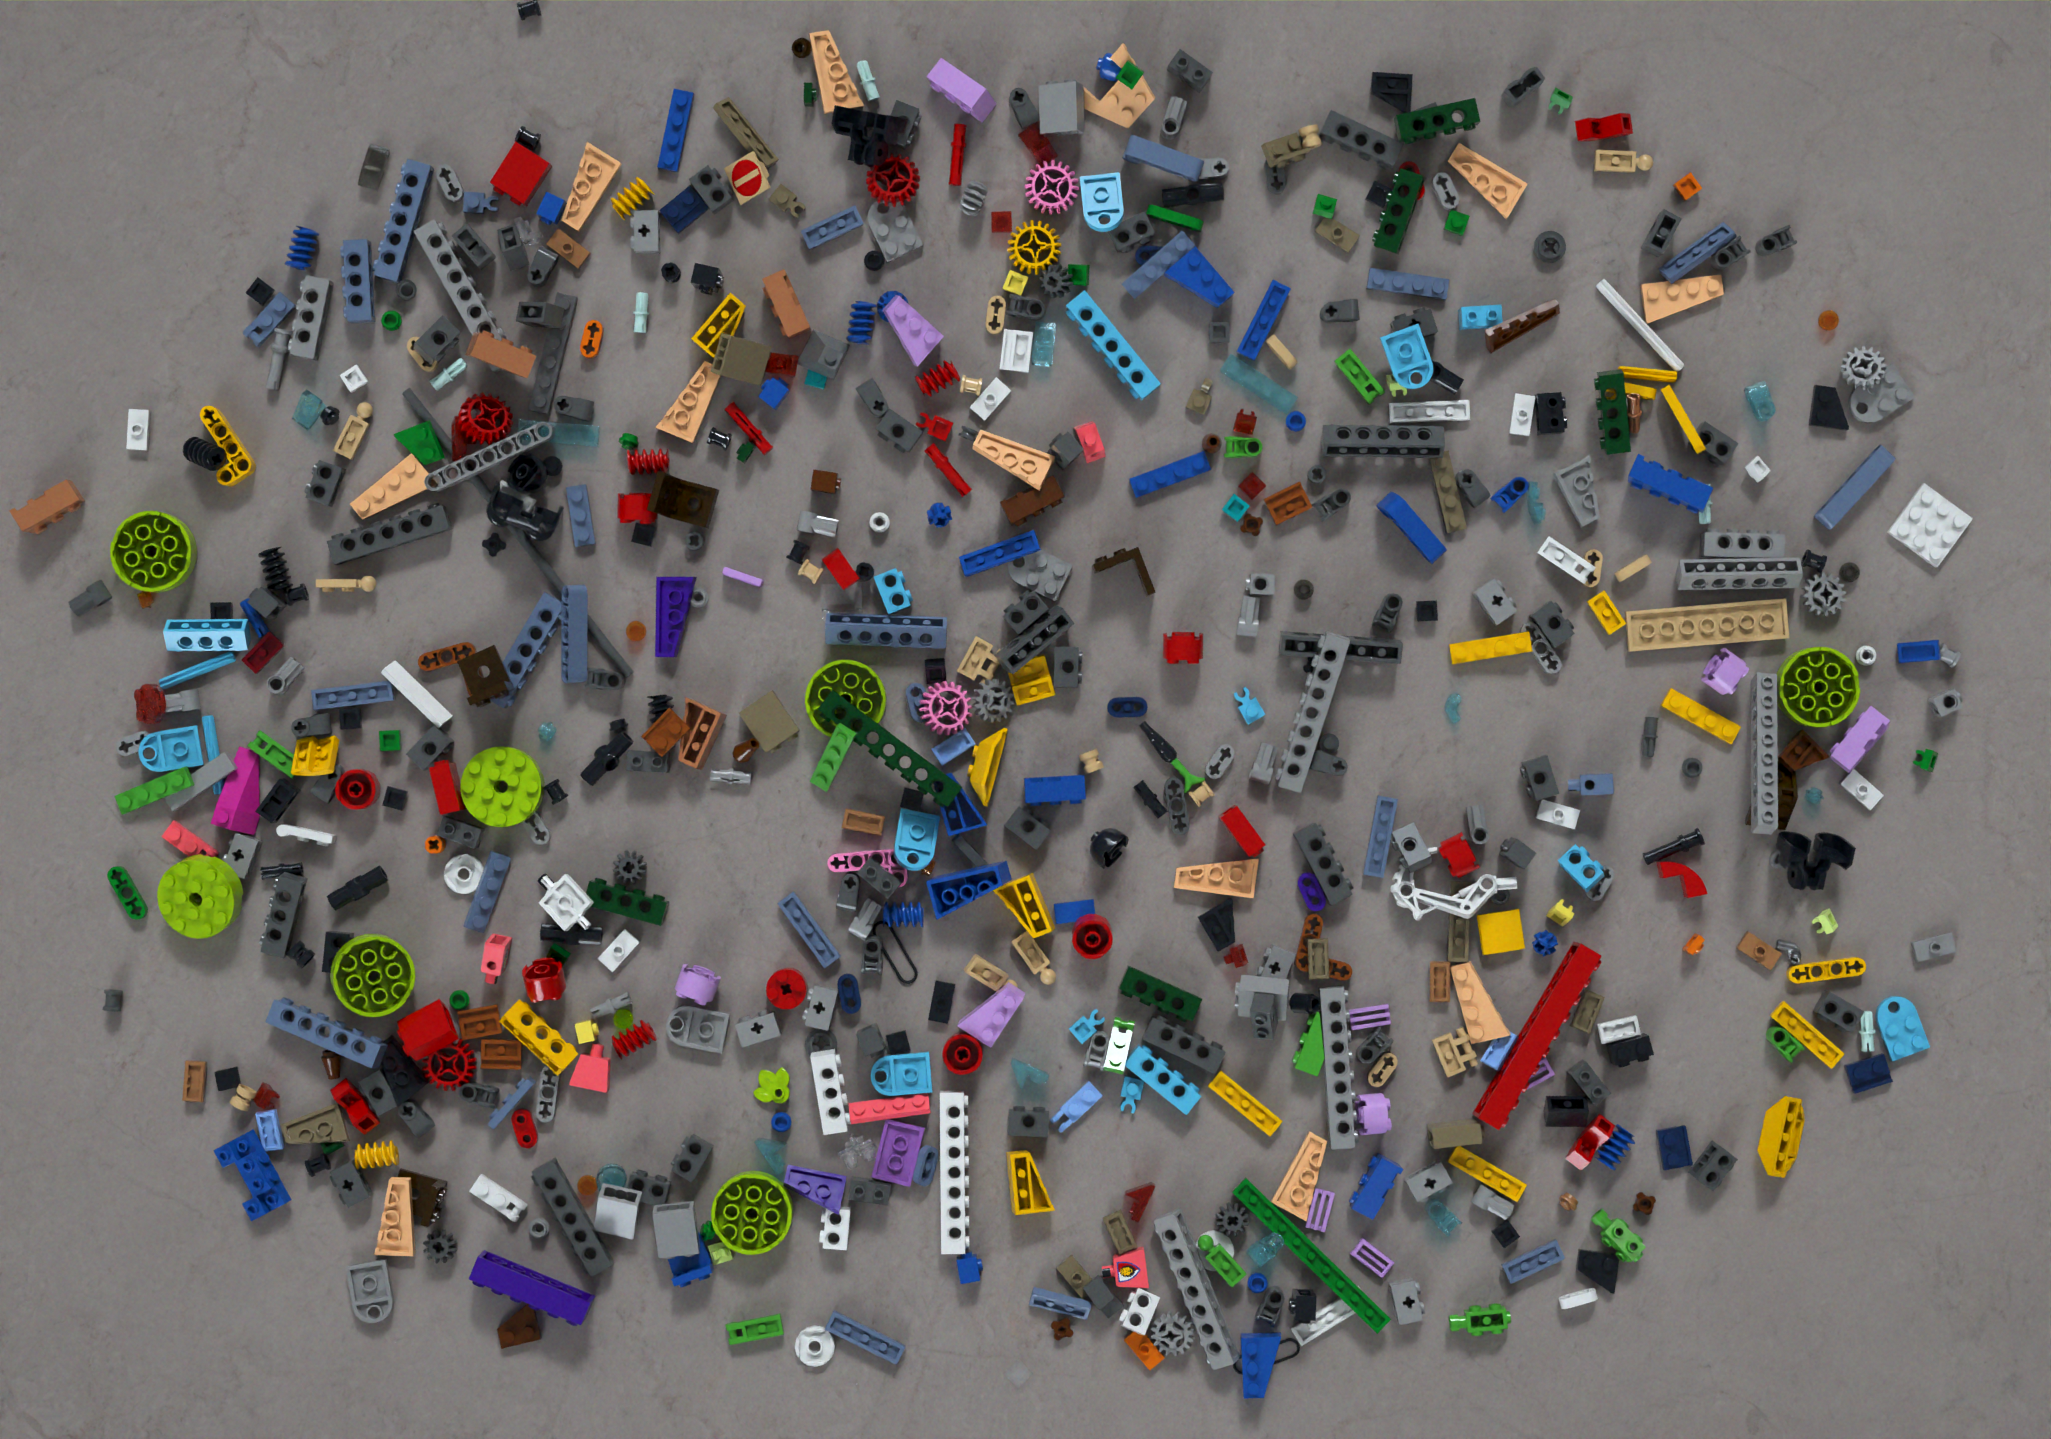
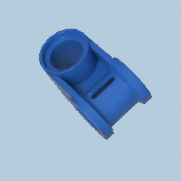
M1523 477L1513 478L1490 499L1494 500L1502 508V512L1505 513L1526 493L1529 487L1528 482ZM1517 480L1523 484V489L1520 492L1513 488V484Z

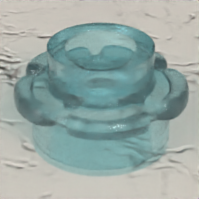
M552 722L543 723L539 727L540 739L543 738L548 741L555 735L557 729L553 726Z
M1811 787V789L1805 791L1806 795L1804 798L1810 802L1820 804L1821 799L1824 800L1822 791L1817 788Z

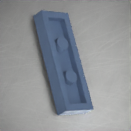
M852 206L801 230V233L809 250L864 225L856 206Z
M587 485L566 487L575 547L596 544Z
M531 1077L527 1080L523 1078L515 1086L518 1090L513 1095L509 1093L502 1101L504 1106L500 1110L496 1108L489 1116L491 1121L488 1125L495 1129L536 1081Z
M1555 1239L1501 1265L1509 1283L1512 1284L1564 1260L1565 1257Z
M1034 1287L1029 1305L1087 1320L1092 1302Z

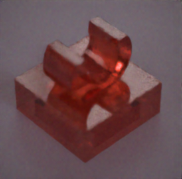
M1241 409L1237 413L1233 431L1252 435L1257 417L1254 416L1255 413L1251 411L1250 415L1243 414L1244 409Z
M1252 472L1238 487L1253 500L1266 485Z
M1243 944L1235 945L1230 949L1231 953L1224 956L1225 963L1230 964L1234 962L1236 968L1249 963Z
M262 1082L253 1100L260 1108L265 1109L266 1106L274 1108L275 1105L270 1102V1099L272 1097L279 1099L280 1096L269 1084Z

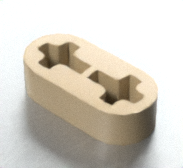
M993 296L988 302L986 329L993 335L999 334L1004 327L1006 302L1001 296ZM996 300H1000V304H1003V307H999L998 314L994 313L995 308L991 306ZM994 317H997V324H1000V327H997L996 330H992V327L989 326V323H993Z
M1271 335L1265 341L1268 347L1289 370L1298 363L1275 335Z
M419 337L410 338L407 342V349L418 365L427 372L436 370L438 367L437 361L432 364V367L424 366L426 363L424 358L415 350H412L414 347L413 343Z
M1595 549L1587 551L1583 556V559L1590 564L1591 560H1588V556L1595 553V557L1598 558V561L1593 563V566L1596 567L1592 573L1595 581H1591L1590 584H1588V580L1585 584L1582 583L1585 587H1594L1600 580L1603 556L1601 552Z
M1645 554L1614 574L1618 581L1621 582L1652 562L1648 555Z
M1382 1053L1369 1070L1367 1080L1372 1086H1382L1396 1068L1398 1060L1393 1053ZM1391 1056L1393 1064L1391 1066L1387 1065L1383 1069L1382 1067L1385 1064L1383 1059ZM1382 1070V1073L1379 1076L1381 1078V1081H1375L1373 1083V1078L1371 1077L1372 1074L1374 1073L1377 1075L1379 1071Z

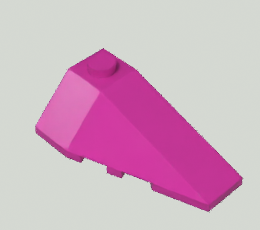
M239 746L234 758V763L238 769L227 776L216 804L211 824L255 835L261 816L255 812L260 806V760L258 754L250 749Z

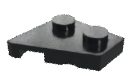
M1372 72L1371 94L1404 113L1411 112L1413 74Z
M1814 386L1809 426L1849 430V425L1835 387Z
M1232 898L1198 916L1217 952L1235 942Z

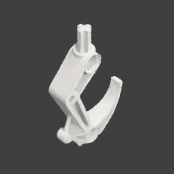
M1437 847L1428 848L1430 855L1437 853ZM1401 864L1398 867L1399 872H1396L1392 878L1395 884L1390 887L1397 905L1409 908L1413 912L1415 920H1421L1423 914L1435 908L1468 919L1491 896L1497 893V890L1517 889L1516 877L1496 878V876L1485 874L1476 883L1459 890L1458 894L1446 896L1415 888L1414 872L1410 873L1408 868H1403ZM1490 881L1493 887L1491 889H1484L1482 883ZM1409 888L1412 890V893L1409 896H1404L1401 894V890ZM1418 902L1430 907L1421 911Z

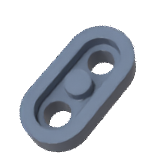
M912 683L906 688L905 697L911 718L915 722L922 723L927 721V719H921L917 715V710L924 707L919 702L920 700H926L922 695L926 690L922 684ZM912 690L918 691L917 697L912 696Z
M926 1145L922 1147L918 1154L913 1180L921 1186L929 1185L934 1176L938 1160V1150L932 1146Z

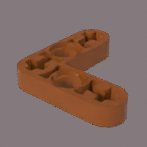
M463 642L422 654L418 659V665L424 671H432L457 664V661L467 657L466 654L458 655L460 659L457 660L454 648H457V652L463 651L464 646L471 648L472 652H469V656L477 653L472 643ZM445 651H450L453 658L450 662L446 663L442 660V654ZM437 653L440 665L437 666L438 662L430 663L429 668L427 665H423V662L426 660L425 657L434 659L436 658L434 654ZM480 668L479 674L484 678L482 668ZM465 681L469 696H472L469 687Z
M1314 913L1309 914L1304 920L1295 956L1296 967L1308 972V964L1301 967L1299 959H1303L1304 956H1307L1306 959L1308 960V949L1304 946L1303 940L1308 936L1313 937V939H1319L1323 927L1322 918ZM1313 917H1316V921L1319 922V925H1315L1313 930L1317 932L1316 936L1312 933H1305L1306 929L1310 931L1311 924L1308 921L1313 920ZM1329 958V977L1343 981L1348 980L1352 975L1351 966L1345 962ZM1333 963H1336L1335 968L1342 969L1345 966L1348 974L1340 977L1339 972L1333 971L1334 975H1331Z

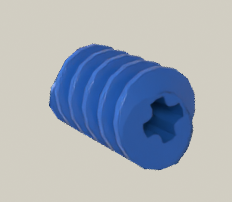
M296 226L300 229L293 230V234L297 238H291V242L296 245L289 246V249L294 253L287 254V257L292 261H286L285 265L306 271L305 267H311L307 260L313 259L308 253L315 251L310 245L317 244V241L312 237L319 236V233L308 228Z
M855 301L856 304L851 305V308L855 311L850 313V316L854 319L849 320V324L853 327L847 330L852 335L847 336L846 340L852 343L869 345L866 340L872 339V337L867 332L873 331V329L868 324L874 323L869 316L876 314L870 309L877 307V305L869 302Z
M885 902L883 907V927L886 922L889 927H892L894 922L897 927H900L902 922L905 927H908L910 922L913 927H916L918 922H920L921 927H924V908L921 907L920 902H917L915 908L912 902H909L907 908L904 902H901L899 908L896 902H893L891 908L888 902Z
M1618 1124L1616 1128L1619 1132H1612L1614 1139L1609 1138L1607 1140L1609 1145H1601L1605 1151L1597 1150L1600 1156L1597 1159L1612 1170H1616L1614 1162L1621 1163L1618 1156H1626L1623 1149L1631 1150L1628 1143L1635 1144L1632 1138L1635 1136Z

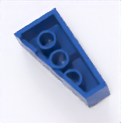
M1637 455L1628 475V482L1631 483V487L1638 490L1644 488L1649 490V494L1654 497L1660 498L1663 496L1668 498V502L1677 506L1683 504L1687 506V510L1698 514L1699 511L1703 513L1713 487L1691 477L1684 479L1682 478L1683 475L1673 469L1663 470L1664 467L1656 461H1649L1648 463L1643 460L1645 456Z
M1007 860L933 877L926 881L936 919L938 920L1011 881L1012 878Z

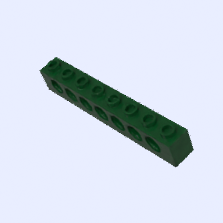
M834 690L830 692L818 708L821 712L819 716L827 722L832 720L837 725L841 723L851 730V723L854 720H860L862 722V729L856 732L857 734L853 741L859 746L864 744L870 748L868 752L878 759L880 756L886 760L884 764L891 770L898 769L902 772L900 776L907 782L914 781L918 784L917 789L925 795L930 793L934 796L933 801L939 806L943 807L946 805L948 807L962 789V786ZM840 707L846 711L845 718L841 720L835 716L836 709ZM870 732L878 734L879 740L877 743L871 744L868 742L867 736ZM891 744L894 746L895 752L892 756L885 755L883 751L885 745ZM903 756L911 759L910 767H901L900 759ZM922 768L927 771V778L925 780H919L916 777L918 769ZM934 781H941L944 788L941 792H935L932 789Z

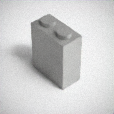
M1065 79L1064 83L1047 81L1046 85H1039L1040 134L1052 137L1085 133L1083 84L1076 82V79Z
M1241 975L1240 983L1236 982L1235 994H1237L1235 1008H1238V1016L1250 1017L1254 993L1275 995L1278 1021H1286L1289 1006V980Z
M603 1183L598 1196L594 1231L633 1239L638 1224L642 1192Z
M694 1201L654 1205L652 1214L658 1257L672 1259L676 1256L692 1257L699 1254L700 1241Z

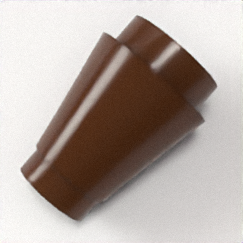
M1210 433L1203 438L1202 447L1206 452L1216 453L1221 449L1222 441L1218 435ZM1215 439L1216 445H1211L1209 440Z
M751 738L737 744L733 750L734 759L740 763L748 762L759 748V742L755 738Z
M328 1049L322 1051L323 1056H321L328 1079L340 1078L341 1055Z

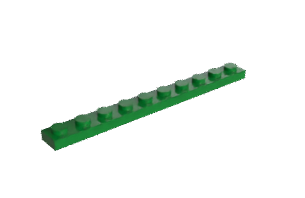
M1246 1177L1232 1191L1249 1210L1377 1334L1391 1320Z

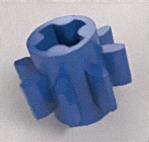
M935 503L930 507V510H927L929 524L934 523L936 528L944 527L948 524L949 520H952L950 507H945L943 503Z
M1545 930L1534 935L1536 940L1532 944L1537 953L1546 956L1556 952L1554 946L1558 945L1554 934L1548 933Z

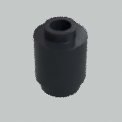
M1294 993L1289 1000V1006L1294 1013L1313 1014L1319 1010L1320 1000L1314 994Z

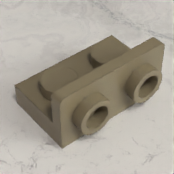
M1297 132L1261 145L1270 168L1278 166V168L1285 167L1292 160L1295 163L1306 159V154L1311 152L1310 148H1302Z

